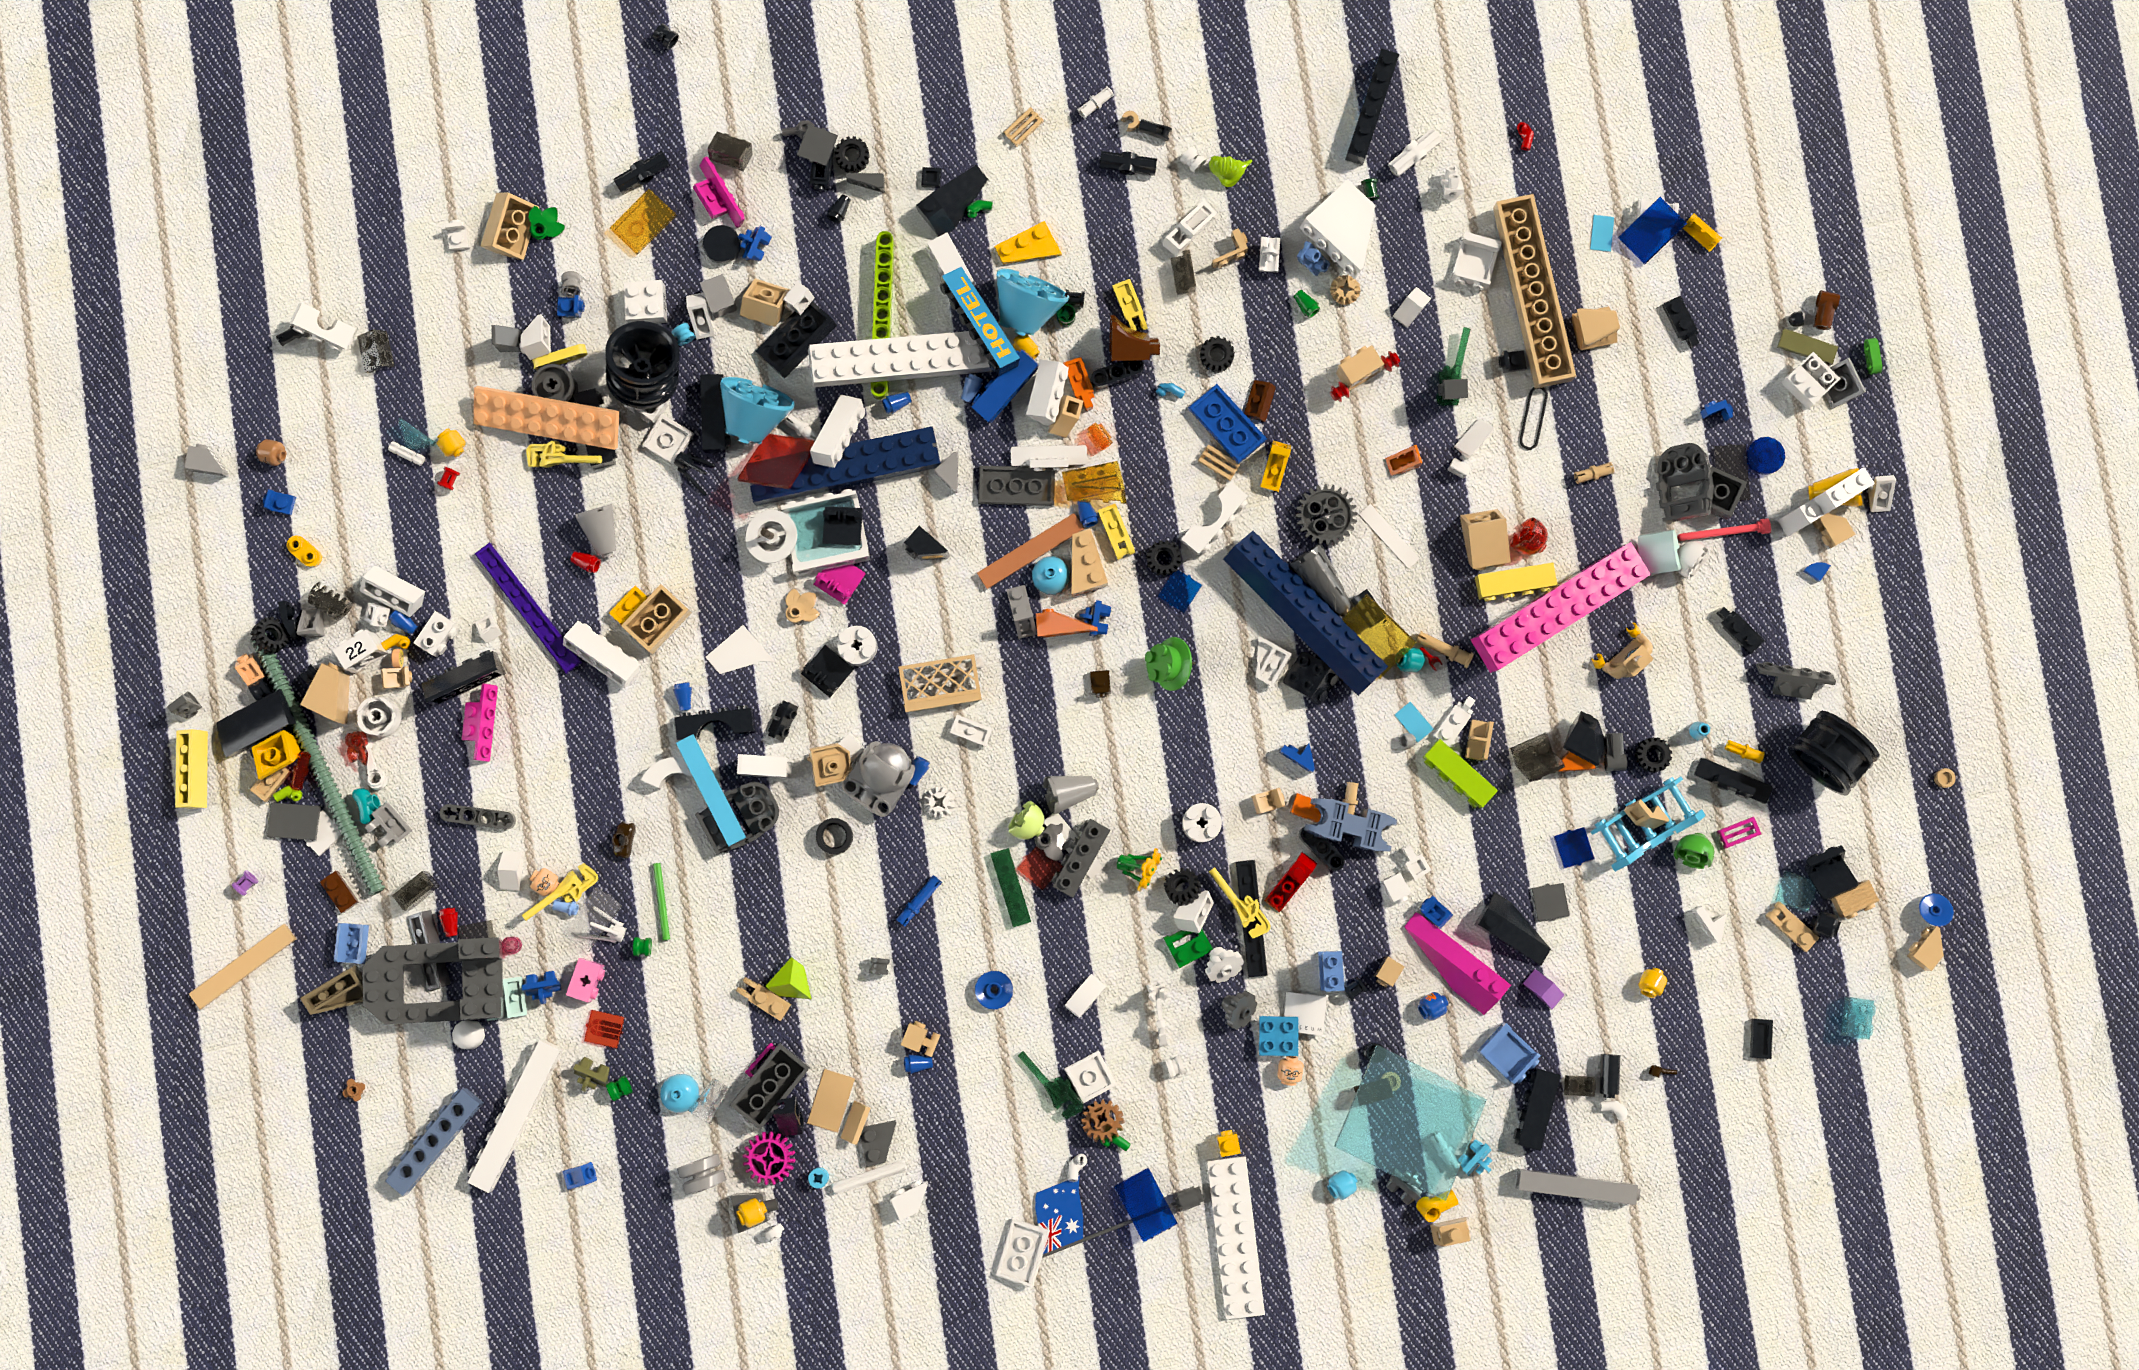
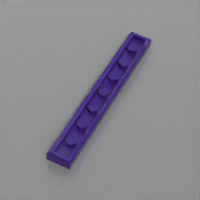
M489 542L475 553L476 557L564 672L568 674L581 664L582 661L579 657L563 645V636L494 546Z

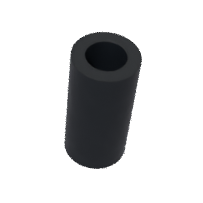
M1601 1054L1599 1093L1603 1094V1098H1615V1095H1619L1621 1055Z

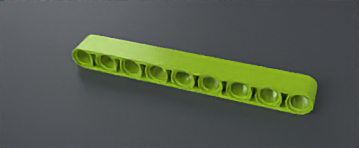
M881 231L876 238L872 339L891 338L895 244L892 234L888 231ZM885 238L890 240V243L887 245L881 244V241ZM882 257L890 258L885 264L880 262ZM882 275L889 277L886 282L879 281ZM881 294L888 295V298L884 301L878 299ZM886 312L888 315L885 319H879V313ZM883 330L887 332L886 336L883 338H879L877 336V333L879 331ZM889 381L871 382L870 389L875 399L883 400L888 396ZM883 386L885 390L883 393L877 394L875 393L876 387Z

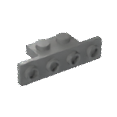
M1770 662L1757 663L1756 665L1759 674L1776 676L1772 689L1773 694L1811 700L1816 683L1836 684L1833 674L1828 671L1816 672L1809 668L1797 669L1790 665L1778 666Z

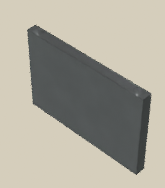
M271 803L266 837L316 841L321 807L318 805Z

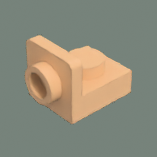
M253 653L240 656L235 664V669L247 686L265 677L264 672L255 661Z

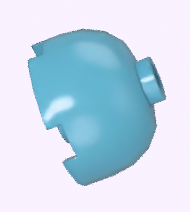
M1048 556L1040 559L1035 564L1032 571V580L1035 587L1047 595H1055L1062 592L1068 585L1070 571L1062 559Z
M687 1074L670 1076L661 1087L660 1097L663 1105L668 1110L676 1113L691 1110L700 1098L699 1085L696 1080Z

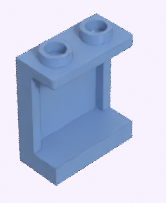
M1342 951L1318 952L1320 991H1345Z
M1504 1022L1477 1050L1512 1084L1516 1082L1519 1084L1526 1077L1525 1072L1529 1068L1533 1069L1539 1063L1538 1058L1541 1056Z

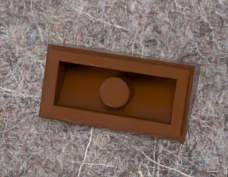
M1254 380L1244 414L1248 418L1266 422L1276 387L1270 382Z

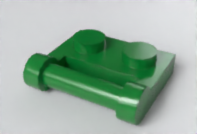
M1202 929L1198 933L1199 936L1177 948L1174 947L1173 943L1193 932L1180 930L1171 936L1163 937L1179 969L1213 950Z

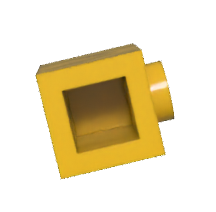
M1226 1130L1220 1132L1221 1135H1217L1221 1157L1241 1153L1236 1132Z

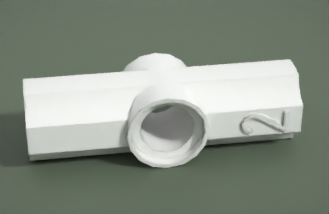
M1430 129L1417 141L1414 140L1408 144L1402 153L1388 164L1390 171L1399 177L1411 166L1419 164L1427 156V153L1442 142L1436 130Z

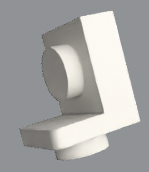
M452 220L450 223L445 224V229L448 231L449 249L451 251L470 249L468 227L460 220Z

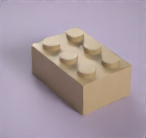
M660 584L621 626L648 652L654 654L692 612Z

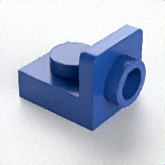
M575 295L574 298L558 297V317L581 318L582 312L585 310V303L579 295Z
M268 489L263 498L264 508L269 511L292 515L296 497Z
M592 1162L562 1171L567 1190L597 1181L596 1171Z

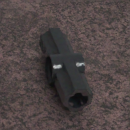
M660 151L646 160L636 161L630 166L629 170L613 180L623 194L637 185H644L650 182L654 175L668 168L670 164L663 152Z
M1101 151L1099 168L1119 171V173L1124 175H1135L1137 173L1155 176L1157 158L1138 156L1136 153L1127 151L1122 153Z

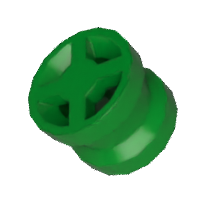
M635 937L633 955L650 957L652 939Z

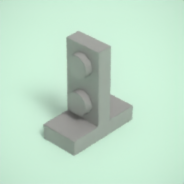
M1025 585L1006 589L1018 639L1037 635Z

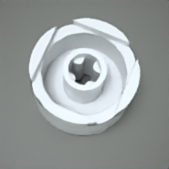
M851 626L845 629L839 635L837 642L840 656L847 663L854 666L869 664L875 657L878 649L877 641L873 634L862 626ZM856 642L862 644V646L859 647L860 650H856L855 648H853Z
M381 697L368 698L357 709V723L360 729L367 734L377 737H386L394 733L402 719L397 705ZM377 714H381L380 720H378Z
M1206 803L1191 806L1185 812L1182 819L1184 833L1188 838L1198 843L1208 842L1215 838L1220 832L1222 825L1221 816L1217 809ZM1200 818H1203V821H1207V824L1204 825V828H1201L1200 825H1197V822L1200 820Z

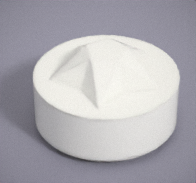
M778 1223L765 1233V1237L768 1241L777 1240L781 1237L784 1227L781 1223Z

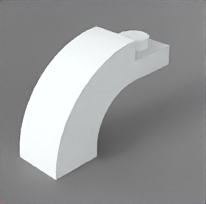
M670 757L653 764L644 773L641 780L662 789L665 781L673 775L686 774L690 777L693 776L683 757Z

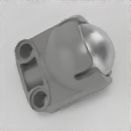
M874 741L866 746L847 779L843 781L842 789L850 798L880 817H885L894 810L896 803L913 778L915 766L911 764V760L906 752L898 745L892 743L881 744L878 741ZM850 781L856 784V788L851 786ZM882 803H885L888 809H885L882 806Z

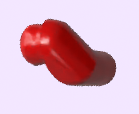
M1520 122L1517 125V131L1523 139L1521 149L1529 151L1534 132L1527 123Z

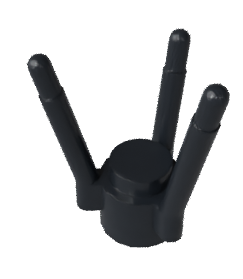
M680 452L674 460V464L678 466L677 470L706 496L707 493L685 470L689 471L693 468L706 475L707 472L696 466L694 461L710 467H715V464L695 457L690 453Z

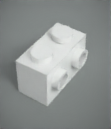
M435 611L414 641V644L431 655L438 657L445 652L449 639H453L457 634V627L459 625Z

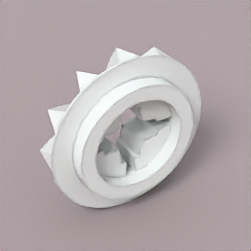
M935 787L929 790L924 797L925 810L933 817H945L954 808V797L944 787ZM933 796L938 799L945 796L942 802L945 809L940 806L932 808L936 803Z

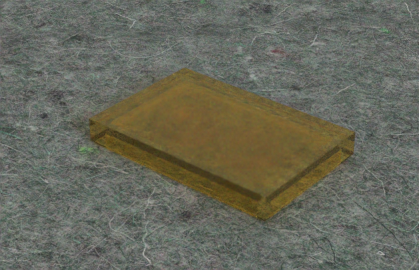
M648 189L610 227V230L638 255L677 215L657 195Z

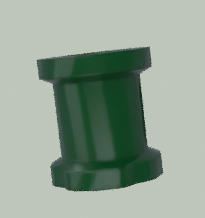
M1369 178L1361 181L1364 195L1370 201L1380 199L1376 188L1378 179Z

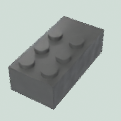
M779 1042L733 1099L730 1106L761 1130L773 1115V1111L780 1106L777 1105L776 1101L785 1099L810 1069V1066Z

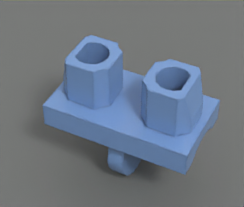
M1308 241L1304 243V248L1296 256L1298 261L1305 265L1315 276H1318L1320 272L1325 273L1330 266V262Z

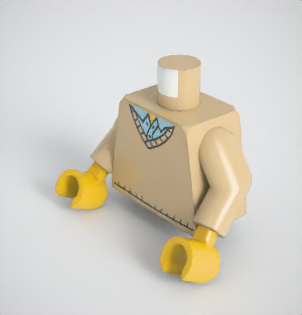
M1632 623L1635 628L1629 630L1626 627V630L1632 638H1635L1607 663H1605L1603 656L1599 653L1596 654L1597 661L1591 660L1596 669L1603 668V671L1616 679L1634 677L1653 661L1651 656L1653 645L1641 633L1637 624Z

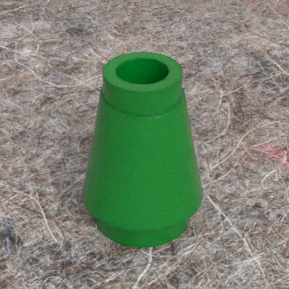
M1299 290L1294 295V299L1304 316L1312 318L1319 312V303L1303 290Z

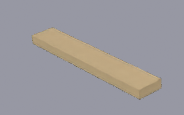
M286 924L281 925L190 992V997L199 1009H203L297 940Z

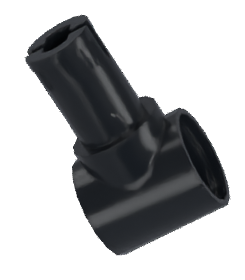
M291 325L288 330L276 335V338L281 346H284L296 338L310 337L312 335L304 332V334L293 330L294 326Z

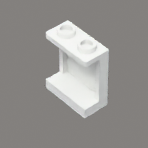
M1465 232L1461 240L1451 279L1460 285H1473V288L1478 290L1488 289L1502 242Z

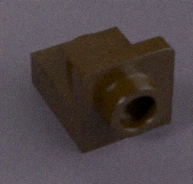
M1109 670L1090 671L1091 694L1096 695V698H1105L1107 694H1111Z

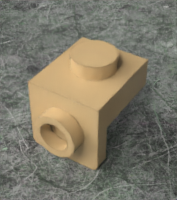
M408 667L381 669L382 689L406 688L412 682V673L408 670Z
M1280 788L1251 796L1257 814L1285 806L1284 795Z

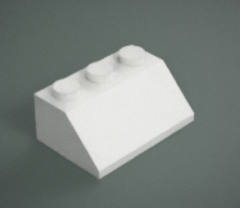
M1040 360L1026 415L1045 426L1055 423L1056 416L1058 415L1065 380L1068 377L1069 368L1057 361Z

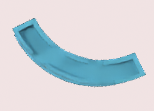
M1681 776L1676 779L1671 777L1663 782L1664 786L1641 798L1644 803L1650 800L1654 807L1658 805L1670 819L1669 822L1665 823L1664 827L1666 829L1659 834L1653 832L1651 828L1641 826L1647 836L1645 837L1647 841L1641 845L1634 841L1621 820V817L1626 815L1625 809L1608 820L1602 819L1594 824L1596 828L1590 833L1593 835L1601 831L1617 856L1615 857L1617 861L1611 865L1615 872L1631 864L1649 848L1652 849L1664 842L1666 838L1674 834L1673 831L1679 833L1706 816L1702 809L1697 812L1690 809L1676 786L1683 780ZM1668 789L1685 814L1683 815L1684 819L1677 823L1672 821L1657 795ZM1633 799L1625 804V806H1628L1636 802V800ZM1612 823H1615L1629 846L1628 850L1630 852L1627 854L1621 850L1608 829V826Z

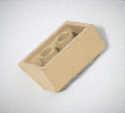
M508 192L496 193L480 246L500 255L524 260L531 237L529 231L531 222L528 216L530 210L536 205Z

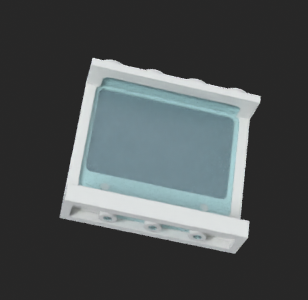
M846 489L841 491L840 494L835 495L827 493L822 495L821 498L816 499L815 497H808L804 501L797 503L796 501H789L781 506L782 512L793 520L797 529V542L795 549L791 552L793 572L796 576L870 560L863 520L860 546L822 544L823 510H825V506L860 508L856 490Z

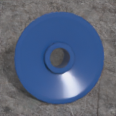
M1932 893L1924 896L1920 901L1919 911L1927 923L1934 926H1945L1952 920L1954 914L1953 907L1944 896Z

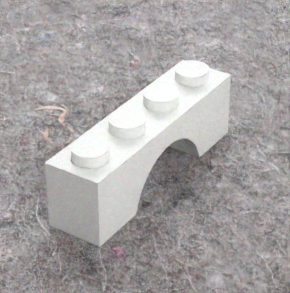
M1230 481L1217 498L1221 507L1219 519L1212 525L1205 527L1193 525L1183 536L1181 543L1197 556L1201 553L1204 555L1211 547L1209 543L1212 539L1217 540L1223 533L1221 529L1224 525L1227 524L1229 526L1236 518L1234 516L1237 510L1241 512L1248 504L1246 502L1248 495Z

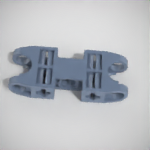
M1311 798L1310 804L1315 805V808L1320 811L1321 818L1316 824H1305V831L1319 838L1340 842L1342 834L1355 837L1354 847L1369 851L1391 852L1392 846L1387 845V842L1382 839L1381 832L1386 826H1396L1397 819L1371 809H1361L1360 816L1347 813L1349 803L1334 799Z

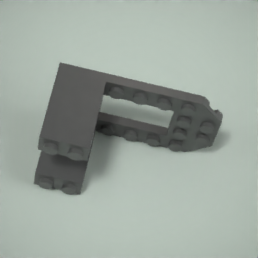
M499 937L458 939V942L382 946L362 967L363 1006L384 1025L505 1018L503 942ZM462 962L463 999H460V1001L404 1004L403 965Z

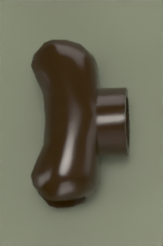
M622 821L618 825L616 833L612 838L615 857H622L624 859L630 857L636 830L634 823L626 824L625 821Z

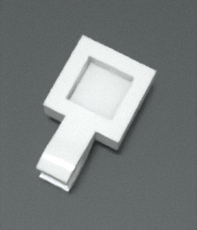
M1410 845L1402 848L1403 853L1409 860L1404 864L1413 880L1432 871L1422 854L1416 856Z

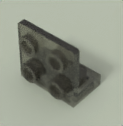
M1546 733L1510 748L1516 767L1529 782L1538 781L1542 777L1556 773L1565 767L1564 762L1553 752Z

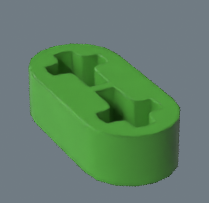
M1877 338L1865 339L1864 352L1868 373H1881L1882 361Z

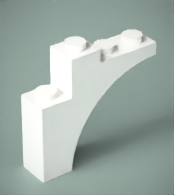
M1862 468L1777 521L1788 537L1875 483L1866 469Z

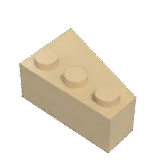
M1091 529L1072 534V597L1108 586Z

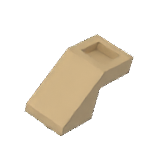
M1641 799L1626 806L1624 810L1637 826L1655 829L1670 820L1658 805L1649 809Z

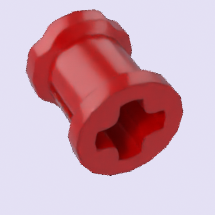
M444 466V473L437 484L453 491V484L457 476H460V473Z

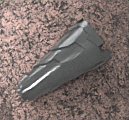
M1321 543L1315 545L1311 550L1306 551L1290 563V568L1337 615L1340 614L1343 617L1351 611L1349 608L1351 601L1346 595L1343 585L1336 575V570L1327 557Z

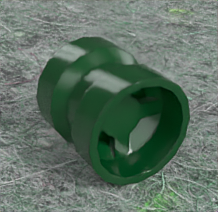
M1064 304L1057 311L1058 323L1061 326L1069 327L1075 322L1076 311L1074 307Z

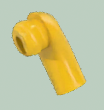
M394 634L381 642V645L386 651L393 646L407 649L410 645V640L406 636Z

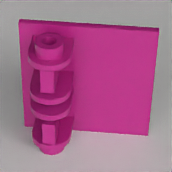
M852 564L826 569L817 574L813 585L845 605L866 573Z

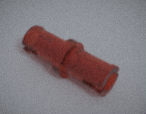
M299 752L296 766L293 767L292 772L294 775L290 787L294 790H302L305 776L308 775V764L311 758V754L308 752Z

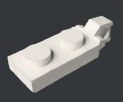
M1469 696L1463 704L1458 702L1433 737L1438 740L1441 739L1450 747L1473 713L1470 708L1476 700Z

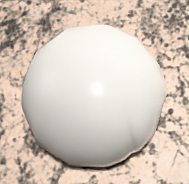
M472 1020L459 1022L455 1025L452 1032L454 1044L461 1049H475L483 1043L485 1037L482 1025Z

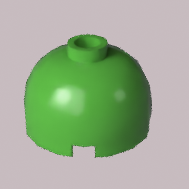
M1695 833L1683 836L1678 841L1673 855L1676 860H1678V857L1684 860L1682 864L1688 867L1704 869L1706 865H1708V868L1711 867L1715 851L1713 844L1705 835Z

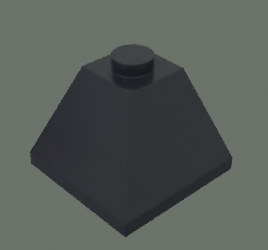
M1580 711L1569 728L1563 746L1564 749L1595 766L1599 765L1606 744L1599 721L1592 715Z

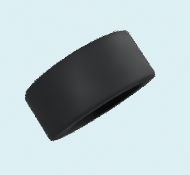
M829 818L819 825L816 831V841L824 852L838 855L850 848L853 842V832L846 821L839 818ZM831 825L841 826L846 833L844 843L837 848L828 846L823 839L825 829Z

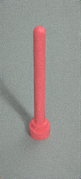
M1769 518L1760 519L1756 524L1681 533L1678 535V540L1686 541L1755 531L1761 534L1771 533V523Z

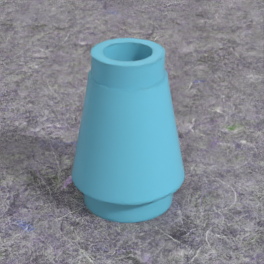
M1701 721L1694 722L1689 729L1691 737L1695 740L1705 739L1710 732V726Z

